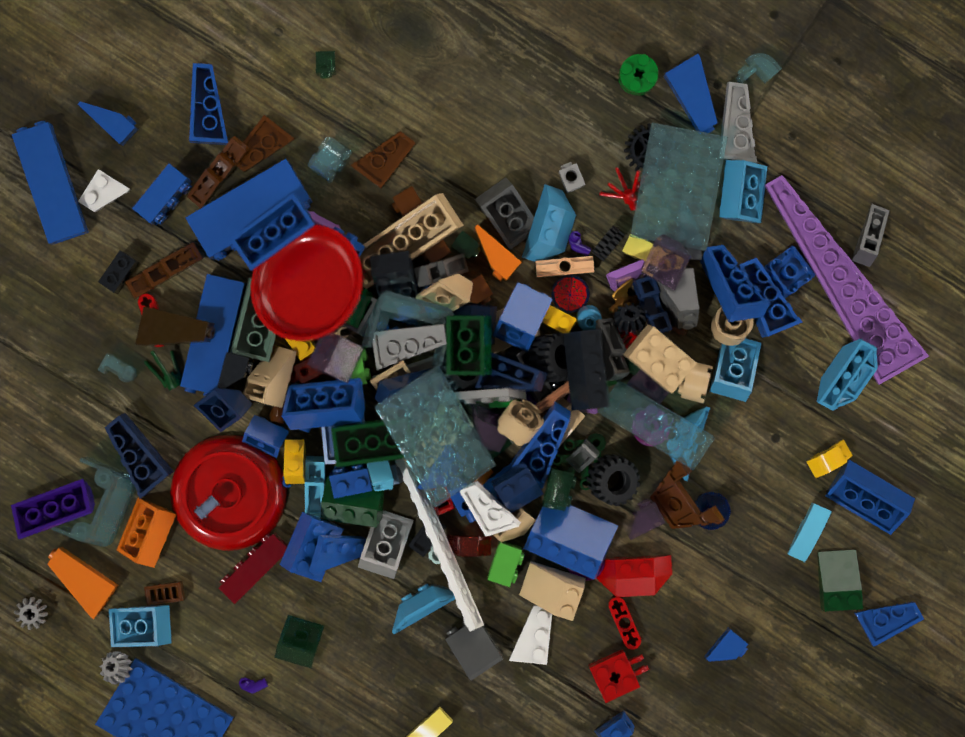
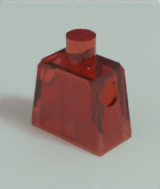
M320 353L293 366L295 371L291 372L290 382L295 384L300 381L303 384L334 370L329 353Z

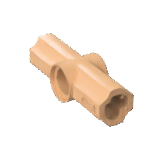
M593 256L535 261L537 277L594 273ZM563 261L570 264V269L567 272L560 270L559 265Z

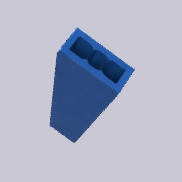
M696 54L665 73L664 78L697 133L700 135L704 132L707 135L715 130L714 126L718 122L700 55Z

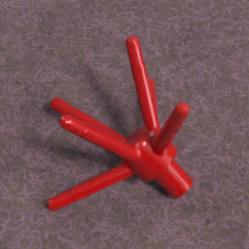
M616 167L615 170L624 191L622 192L613 184L608 183V186L618 194L600 192L599 195L623 199L624 203L629 205L630 210L634 211L637 209L635 202L637 200L636 192L647 177V173L639 180L640 171H636L633 187L628 189L619 168Z

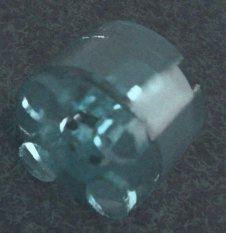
M329 136L318 147V152L313 154L308 167L331 183L336 176V172L340 173L346 166L344 160L346 161L350 157L352 151Z

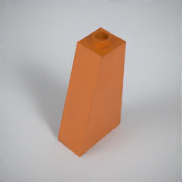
M64 547L54 549L48 557L50 561L47 565L87 614L95 619L119 585Z

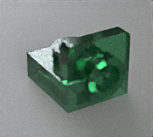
M335 51L316 52L315 71L316 75L320 76V78L328 79L332 78V75H336Z
M464 231L459 234L451 245L459 253H464L465 257L469 260L471 257L475 259L481 251L479 248L481 244Z

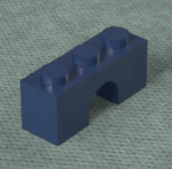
M654 274L635 280L632 284L642 310H645L646 325L654 326L661 333L672 330L667 311L663 310L659 300L660 291Z

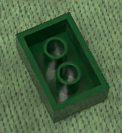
M446 316L447 375H491V316Z

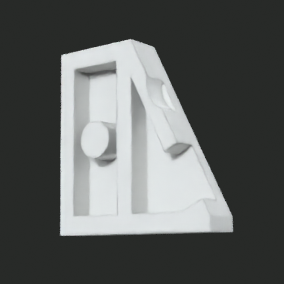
M98 169L78 202L97 212L105 205L130 192L131 189Z

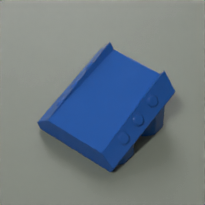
M793 245L764 266L772 282L779 288L784 298L796 292L801 286L815 277V273Z

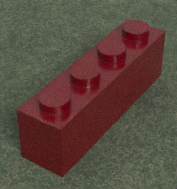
M275 532L272 535L268 533L261 540L263 544L258 549L254 547L247 554L249 558L245 562L241 560L233 568L235 572L231 576L227 574L220 581L222 585L219 589L234 604L284 556L288 545Z

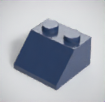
M216 388L196 402L194 406L222 432L241 419L252 406V403L240 390Z
M525 462L520 463L491 481L500 499L511 513L544 494Z

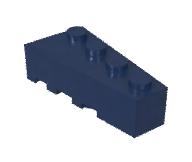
M126 413L119 415L105 427L115 450L118 451L123 466L126 467L129 473V478L137 490L139 499L150 493L174 472Z

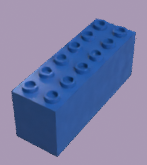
M284 159L187 216L186 220L210 259L220 261L228 256L227 252L231 250L237 251L230 238L292 193L301 200L306 209L311 207L310 204L313 201L290 162Z

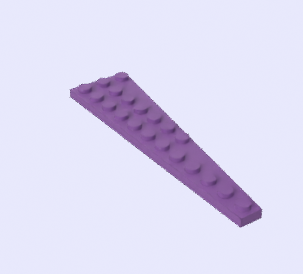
M781 175L765 184L764 186L852 340L856 341L861 338L877 348L878 369L873 375L877 384L880 385L929 357L917 340L908 332L904 324L895 316L891 308L882 300L878 292L873 289V286L821 225V222L813 215L809 207L799 198V195L787 180Z

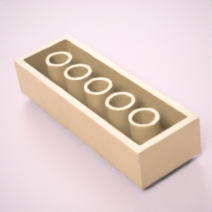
M443 193L436 194L363 244L365 248L360 256L363 270L364 288L369 289L375 286L371 276L370 256L409 251L412 260H414L464 226Z

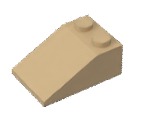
M530 561L519 595L555 616L573 621L584 590L585 578Z

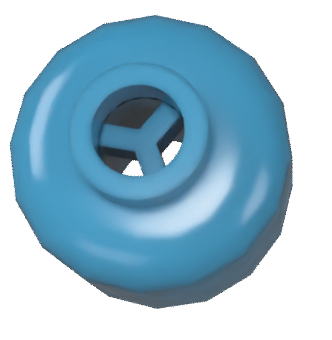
M586 305L579 309L576 319L578 326L581 330L585 331L596 329V321L602 319L597 307Z

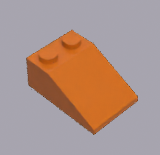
M477 224L475 231L490 267L494 271L492 275L499 281L503 279L507 281L522 262Z

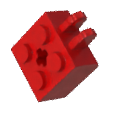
M622 649L588 665L605 703L640 688L636 676L648 671L649 668L647 665H643L636 670H632L631 665L644 659L642 654L628 660ZM612 672H615L616 674L619 673L617 679H610L612 677Z

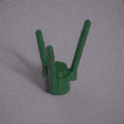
M152 350L151 354L165 376L162 377L148 361H144L148 369L160 380L164 388L167 387L169 391L181 385L180 379H182V375L174 352L170 351L176 374L174 372L168 373L156 353Z

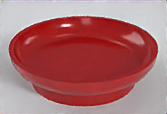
M313 226L253 270L251 299L257 316L271 332L288 340L313 341L328 336L339 329L350 318L359 302L363 288V270L360 258L353 245L341 233L326 226Z
M218 435L205 439L193 446L178 463L171 482L172 508L181 527L189 536L202 545L223 551L248 548L260 542L268 533L270 534L282 517L287 498V488L283 486V471L276 458L242 442L243 436ZM212 495L220 505L206 515L207 518L201 519L194 510L197 509L196 506L199 507Z

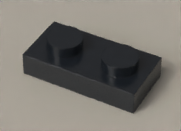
M440 522L443 530H445L447 526ZM424 525L408 545L422 557H425L433 546L430 538L426 535Z

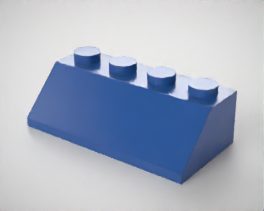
M292 193L230 238V241L252 271L315 226V223L301 200Z
M361 378L289 385L282 418L290 430L362 423L365 412Z
M848 460L840 469L825 495L827 498L890 535L911 514L915 498L851 460Z

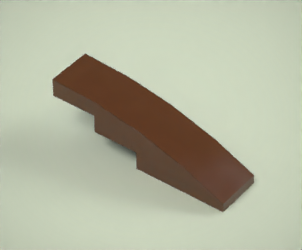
M236 136L232 137L223 151L214 159L210 167L203 172L187 197L200 209L203 208L249 150V147Z
M192 242L161 259L158 263L145 269L137 276L127 280L125 285L135 300L201 261L203 257Z

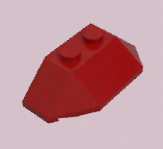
M671 555L605 558L604 569L596 579L616 597L655 595L672 575Z

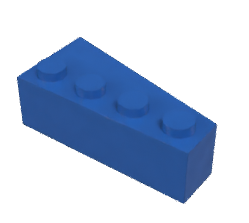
M193 63L189 142L227 145L228 139L213 65Z
M724 245L706 247L700 263L728 322L763 317L770 305L769 300L761 296V290L757 285L753 286L745 271L740 270L737 266L738 262Z
M757 258L737 265L740 270L748 274V279L753 286L757 285L761 290V296L767 298L770 302L764 316L754 318L762 338L802 323V320L797 317L792 310V306L789 302L787 303L781 294L782 292L772 282L771 277Z
M555 401L544 415V423L530 442L523 444L512 459L510 469L525 462L539 487L543 489L569 424L571 411Z

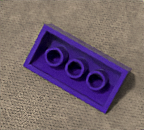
M84 479L15 503L11 505L17 537L20 540L91 514L95 502L91 487Z

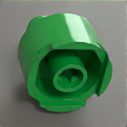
M635 54L628 57L623 62L618 77L622 89L636 96L650 92L658 79V67L654 60L646 54ZM636 71L642 73L641 79L634 77Z

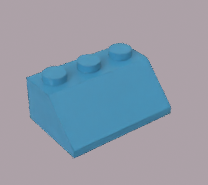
M726 160L720 218L761 223L765 193L764 185L766 184L768 166L745 160Z

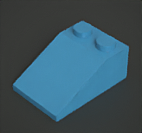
M745 339L739 345L734 346L721 343L709 392L746 402L752 392L761 343L750 339Z
M169 605L109 609L111 647L160 646L172 643Z

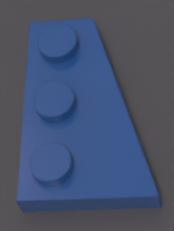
M319 535L309 572L316 574L360 558L366 538L362 536Z
M915 602L854 612L873 647L924 620Z

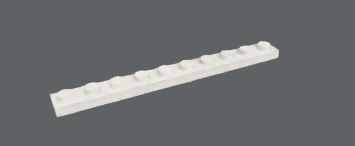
M413 458L395 459L397 466L402 472L403 481L410 491L411 500L417 507L418 516L426 528V535L432 542L433 551L441 563V570L447 577L448 586L456 598V605L461 610L465 625L469 631L484 626L427 490L417 488L422 479Z

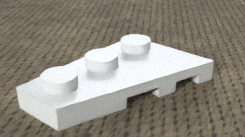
M478 481L460 487L459 491L486 537L519 527L521 522Z
M533 605L509 661L547 665L552 620L551 613L537 605Z

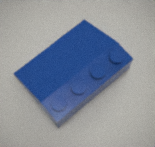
M548 495L523 549L591 579H596L618 529V525Z

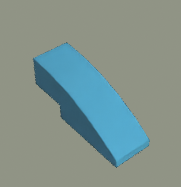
M306 456L305 513L321 518V501L326 484L324 456Z
M811 503L787 554L805 562L818 541L832 511Z

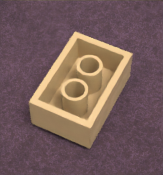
M648 324L623 354L670 393L676 390L697 364L654 326Z

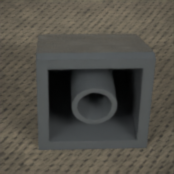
M694 269L655 271L654 276L660 291V303L678 329L683 328L686 330L697 327L699 304Z
M463 621L464 625L458 629L455 626L447 632L445 640L471 681L503 660V654L484 626L469 631Z

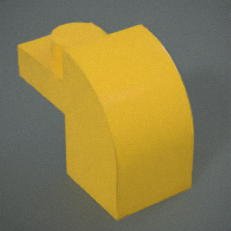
M843 439L829 449L816 454L806 462L815 478H818L841 467L853 455Z

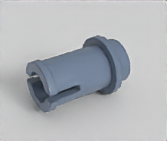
M211 495L199 507L196 506L197 509L194 511L201 519L207 518L206 515L220 504Z

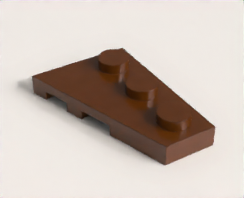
M264 115L243 141L249 147V150L237 167L245 173L295 139Z
M400 131L350 166L382 189L416 143Z

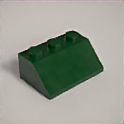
M328 475L321 501V519L377 528L383 518L384 490L374 491V486H372V491L334 498Z

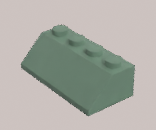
M248 278L230 352L269 362L276 334L264 326L257 316L251 299L252 278Z

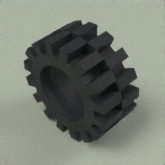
M613 225L592 250V253L604 261L625 234Z

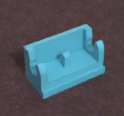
M388 460L367 463L374 491L392 490L394 479Z

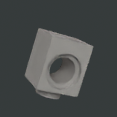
M569 162L561 166L562 170H559L558 173L566 193L586 185L577 163L572 165ZM574 172L576 180L573 182L568 181L566 174Z

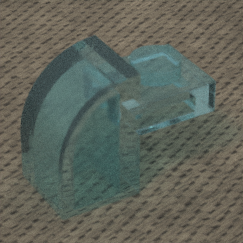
M756 53L745 60L749 67L743 66L737 72L739 76L736 80L738 83H743L752 74L756 73L765 84L782 68L771 56Z

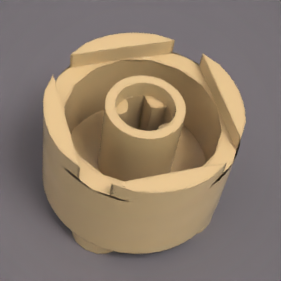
M721 307L711 322L712 336L724 345H739L751 332L754 320L734 321L732 326Z
M696 362L697 364L686 376L685 382H681L678 394H681L683 399L704 404V399L701 397H706L711 373H708V370L712 371L713 366Z
M514 399L499 417L497 429L499 433L514 441L516 445L523 446V444L530 442L543 425L544 419H541L539 415L540 410L533 403L524 399L522 401Z

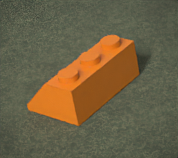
M137 498L116 551L137 564L155 568L176 514L147 500Z

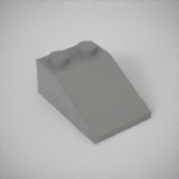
M383 510V518L377 528H370L358 568L394 579L414 520Z

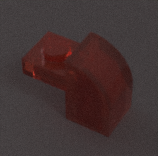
M447 535L454 555L468 557L491 555V536Z

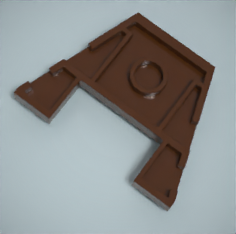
M683 457L675 462V465L669 470L667 476L650 498L671 529L692 527L693 525L700 524L704 526L709 523H722L725 519L715 505L701 512L679 481V479L692 472Z

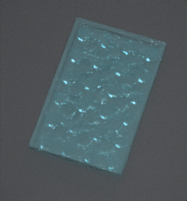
M651 123L630 237L707 251L728 137Z
M439 365L433 367L375 406L433 507L439 506L496 466Z

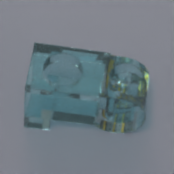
M110 353L105 355L97 369L103 374L111 371L118 375L119 379L123 382H132L137 377V371L133 366Z

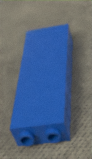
M39 121L34 124V127L17 129V133L12 134L48 244L54 245L87 234L89 231L53 125L46 121Z
M207 274L196 319L215 323V335L210 342L190 343L180 385L185 387L184 391L195 394L196 390L204 392L203 396H206L217 388L226 352H230L246 283Z

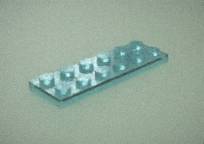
M618 380L609 394L611 407L598 410L600 415L692 470L696 468L715 439L710 433Z

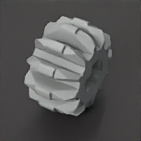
M30 597L29 600L24 598L22 600L23 604H17L20 610L14 611V614L20 615V617L16 618V622L22 620V628L27 625L28 630H31L33 626L37 629L40 627V623L44 624L46 622L43 617L48 616V612H43V609L47 608V605L40 606L42 603L41 599L35 603V597ZM31 610V612L35 613V615L31 617V614H28V611Z
M115 651L107 653L106 658H101L103 665L99 666L102 668L100 675L104 676L103 680L111 684L123 683L125 678L130 677L128 672L133 669L129 667L132 661L128 659V655Z

